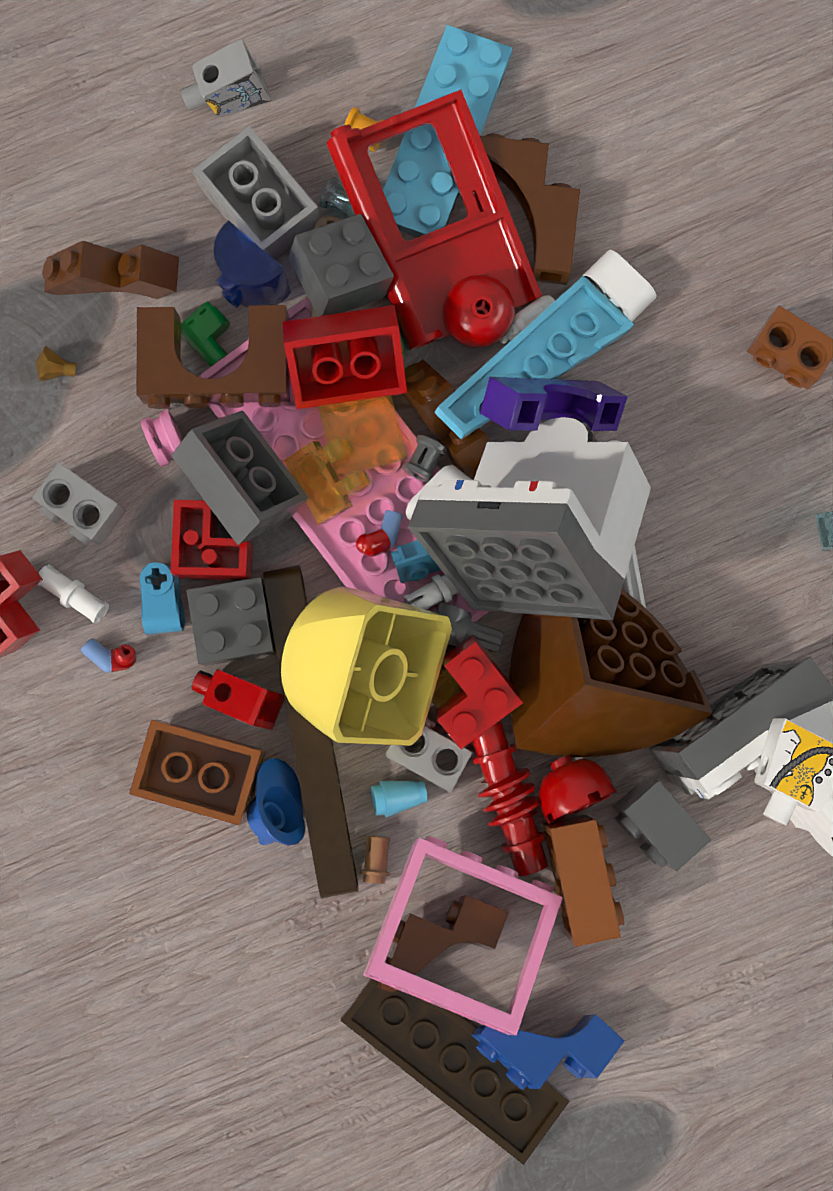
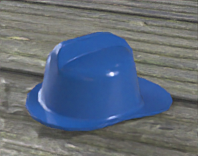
M278 758L267 759L260 765L256 773V796L250 802L247 809L248 824L253 833L258 837L261 845H269L274 842L287 846L296 845L303 839L305 834V820L299 780L294 770L285 761Z

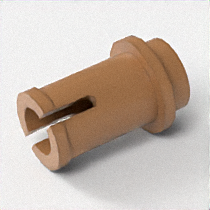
M366 836L364 869L360 870V874H364L363 882L385 884L386 876H390V872H387L390 838Z

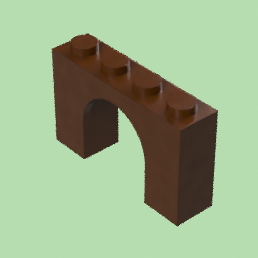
M286 305L249 306V344L246 357L235 371L216 379L197 377L183 367L181 360V318L175 307H137L136 395L144 404L153 409L170 408V404L184 403L185 407L198 409L207 407V403H221L223 407L240 408L244 406V402H258V405L262 407H278L281 405V402H290V373L283 341L282 323L283 321H289Z

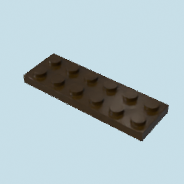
M370 978L341 1017V1022L524 1165L570 1102L568 1097L547 1080L540 1089H529L526 1086L522 1090L506 1076L508 1069L498 1059L493 1063L476 1048L479 1042L472 1034L478 1027L466 1017L400 990L389 992L377 988L379 982Z

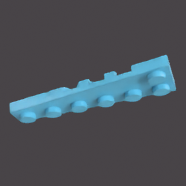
M583 275L437 407L435 414L462 439L491 421L480 414L489 377L557 379L626 335L634 324Z

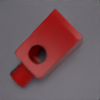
M219 669L214 672V675L200 670L192 682V691L204 695L203 705L249 725L273 730L285 701L283 694Z

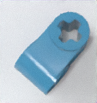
M159 562L146 565L140 573L139 580L142 599L141 619L145 634L184 631L185 613L181 600L180 579L171 575V566ZM159 572L167 576V581L161 583V588L153 584V578L159 577Z

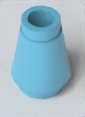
M379 781V785L371 786V798L375 815L384 814L387 818L422 803H427V791L424 781Z

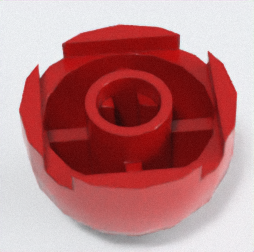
M470 275L459 280L447 293L442 307L443 322L449 335L459 343L472 349L487 348L501 341L510 331L515 317L514 300L509 289L498 279L488 275ZM477 302H481L479 307H476Z
M567 755L550 763L552 771L543 777L539 786L538 798L542 812L548 824L565 819L563 815L581 812L611 797L610 795L616 794L617 791L605 769L595 761L588 759L573 761L571 756Z

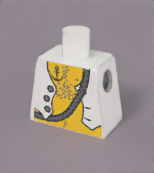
M786 718L773 719L755 776L756 784L773 792L763 815L787 826L797 805L814 812H819L833 794L832 742Z

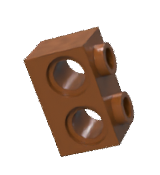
M779 305L768 317L747 352L753 355V359L759 365L765 368H774L782 373L784 379L789 384L798 388L804 387L809 389L819 380L833 358V339ZM769 335L779 337L783 347L774 346L770 342ZM800 354L809 356L813 361V367L804 365Z

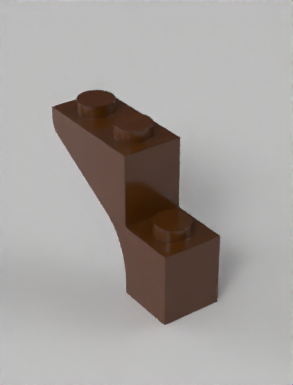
M81 241L47 257L42 271L43 278L45 279L44 292L54 295L126 292L159 299L177 292L179 257L142 244L120 253L87 241Z
M423 359L418 363L407 366L404 369L407 393H403V395L440 444L448 449L447 455L453 465L474 480L486 444L490 442L487 435L478 428L460 439L435 414L437 407L455 392L454 387Z
M464 895L460 897L459 902L453 900L445 919V922L450 923L448 929L411 913L406 914L404 920H400L393 939L394 945L389 957H386L385 963L416 975L443 951L458 943H468L487 950H494L508 912L471 896ZM381 982L377 985V988L384 991L394 992L398 990Z

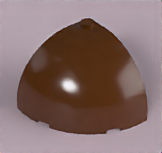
M621 590L613 620L523 613L513 645L509 681L519 692L523 702L511 712L516 748L556 756L570 755L571 757H597L621 754L671 739L706 719L712 714V711L694 670L688 672L679 658L678 654L682 651L679 645L663 625L625 590Z

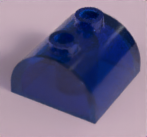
M228 220L219 230L214 242V257L221 273L215 281L223 289L221 292L222 296L235 308H238L240 304L247 308L253 305L280 304L291 293L284 267Z

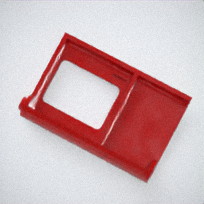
M462 89L361 130L359 128L352 129L351 125L347 124L334 129L330 133L332 138L326 144L354 214L362 215L394 275L387 295L391 305L395 306L397 320L410 350L450 336L443 322L442 307L449 290L459 280L470 275H488L502 282L509 289L514 300V309L542 297ZM429 124L435 129L466 207L467 217L413 240L406 241L401 237L368 155V149L385 140ZM481 302L476 303V307L481 305Z

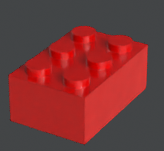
M394 305L282 322L283 341L296 409L407 393L399 325Z

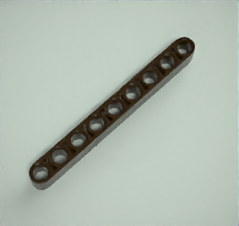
M300 565L263 572L280 676L282 656L287 637L296 619L308 605ZM283 689L320 897L323 899L359 892L333 740L293 708Z

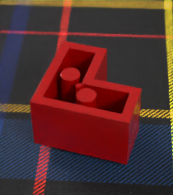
M174 500L171 575L174 577L196 580L241 581L252 579L253 544L248 540L237 545L233 538H217L218 518L204 500Z
M21 550L0 555V658L17 651L40 631L18 602L43 580Z
M474 635L444 656V666L462 690L436 709L437 720L457 746L463 749L523 702L519 692Z

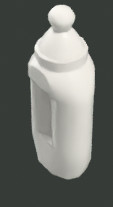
M550 295L542 296L515 314L510 331L500 342L506 344L508 340L514 339L555 300Z

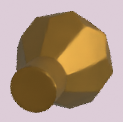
M47 346L43 348L35 361L39 381H46L62 375L75 377L77 363L65 361Z

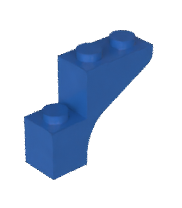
M596 1014L584 1015L572 1030L558 1038L518 1030L517 1035H507L485 1025L479 1026L472 1034L479 1042L476 1048L480 1053L493 1063L498 1059L508 1069L506 1076L522 1090L526 1086L529 1089H540L562 1058L566 1059L563 1062L565 1068L577 1078L582 1079L583 1076L585 1078H598L625 1041Z

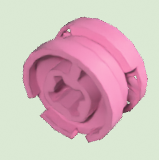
M169 409L159 412V417L154 419L147 417L140 421L147 442L161 467L171 463V459H173L172 453L183 441L182 434L173 421L174 418Z

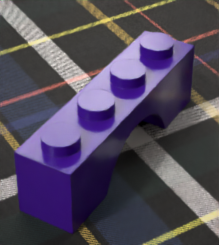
M489 377L480 414L507 430L537 431L540 420L566 417L578 420L584 424L586 429L591 431H617L628 396L599 381Z

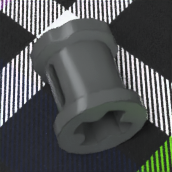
M418 435L416 439L418 445L409 463H404L402 470L410 476L428 483L433 478L432 473L440 457L445 456L448 449L429 437Z

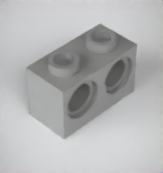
M59 462L32 497L42 505L38 510L41 514L56 524L60 519L71 525L68 533L84 544L92 540L101 545L126 511ZM68 488L70 491L68 501L62 505H57L56 496L58 492ZM93 509H98L100 514L99 520L92 526H86V514Z
M426 718L422 732L425 744L420 751L410 752L406 750L404 745H390L385 756L443 789L452 792L473 752L465 749L466 746L460 749L449 734L445 738L433 731L436 723ZM442 749H451L457 755V763L450 770H442L436 764V756Z

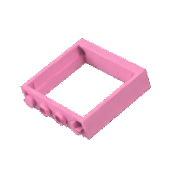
M426 836L425 840L418 838L412 846L363 975L504 1034L517 1035L563 897L552 893L554 888L544 882L532 880L530 884L518 879V873L510 868L497 865L496 869L486 866L482 864L483 858L474 853L461 851V854L450 851L446 849L447 843L431 836ZM424 857L544 905L507 1013L385 963Z

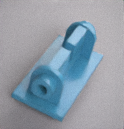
M418 540L396 546L397 550L391 552L400 583L419 581L428 574L441 570Z

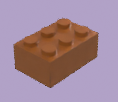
M151 720L129 794L240 826L246 822L247 809L255 791L256 773L263 763L266 750L166 721Z
M586 814L565 818L548 824V822L542 823L557 895L563 897L560 910L566 936L574 947L621 938L619 926L625 924L620 902H615L610 888L616 886V878L612 864L607 863L603 855L602 849L608 848L604 826L599 825L594 818Z

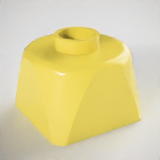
M336 587L325 591L305 607L296 619L287 637L281 663V677L285 695L295 710L337 743L412 746L420 738L424 729L452 631L450 620L447 616L353 588Z

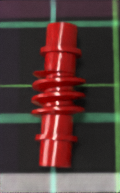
M499 721L472 741L477 754L472 758L473 763L480 764L485 778L481 783L488 784L487 788L478 793V797H492L493 801L482 808L483 812H497L498 814L487 822L488 827H501L505 843L501 845L503 853L510 854L514 870L518 873V876H526L539 872L549 866L541 844L546 839L543 832H537L532 817L539 812L533 809L539 805L540 801L536 796H527L534 791L535 785L533 782L521 781L531 774L528 768H516L512 753L516 751V747L514 744H508L502 723Z

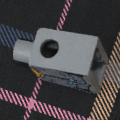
M239 39L194 63L193 71L197 83L181 89L183 100L189 111L207 104L216 117L221 118L272 102L262 70L243 39Z

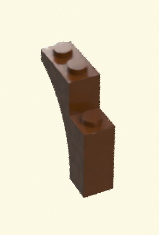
M495 133L485 136L480 135L495 176L512 192L526 215L533 240V273L536 281L567 285L572 268L580 189L572 188L565 183L544 185L549 143H542L535 138L507 139Z

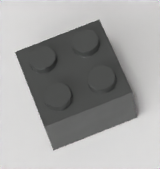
M361 214L295 235L288 259L318 316L343 313L385 297L394 275Z
M261 577L187 590L198 664L209 666L277 654L264 580Z
M645 777L612 806L619 814L614 818L629 836L632 835L635 839L639 837L644 842L640 849L654 864L657 863L661 868L668 866L678 871L711 841L710 837L659 780Z

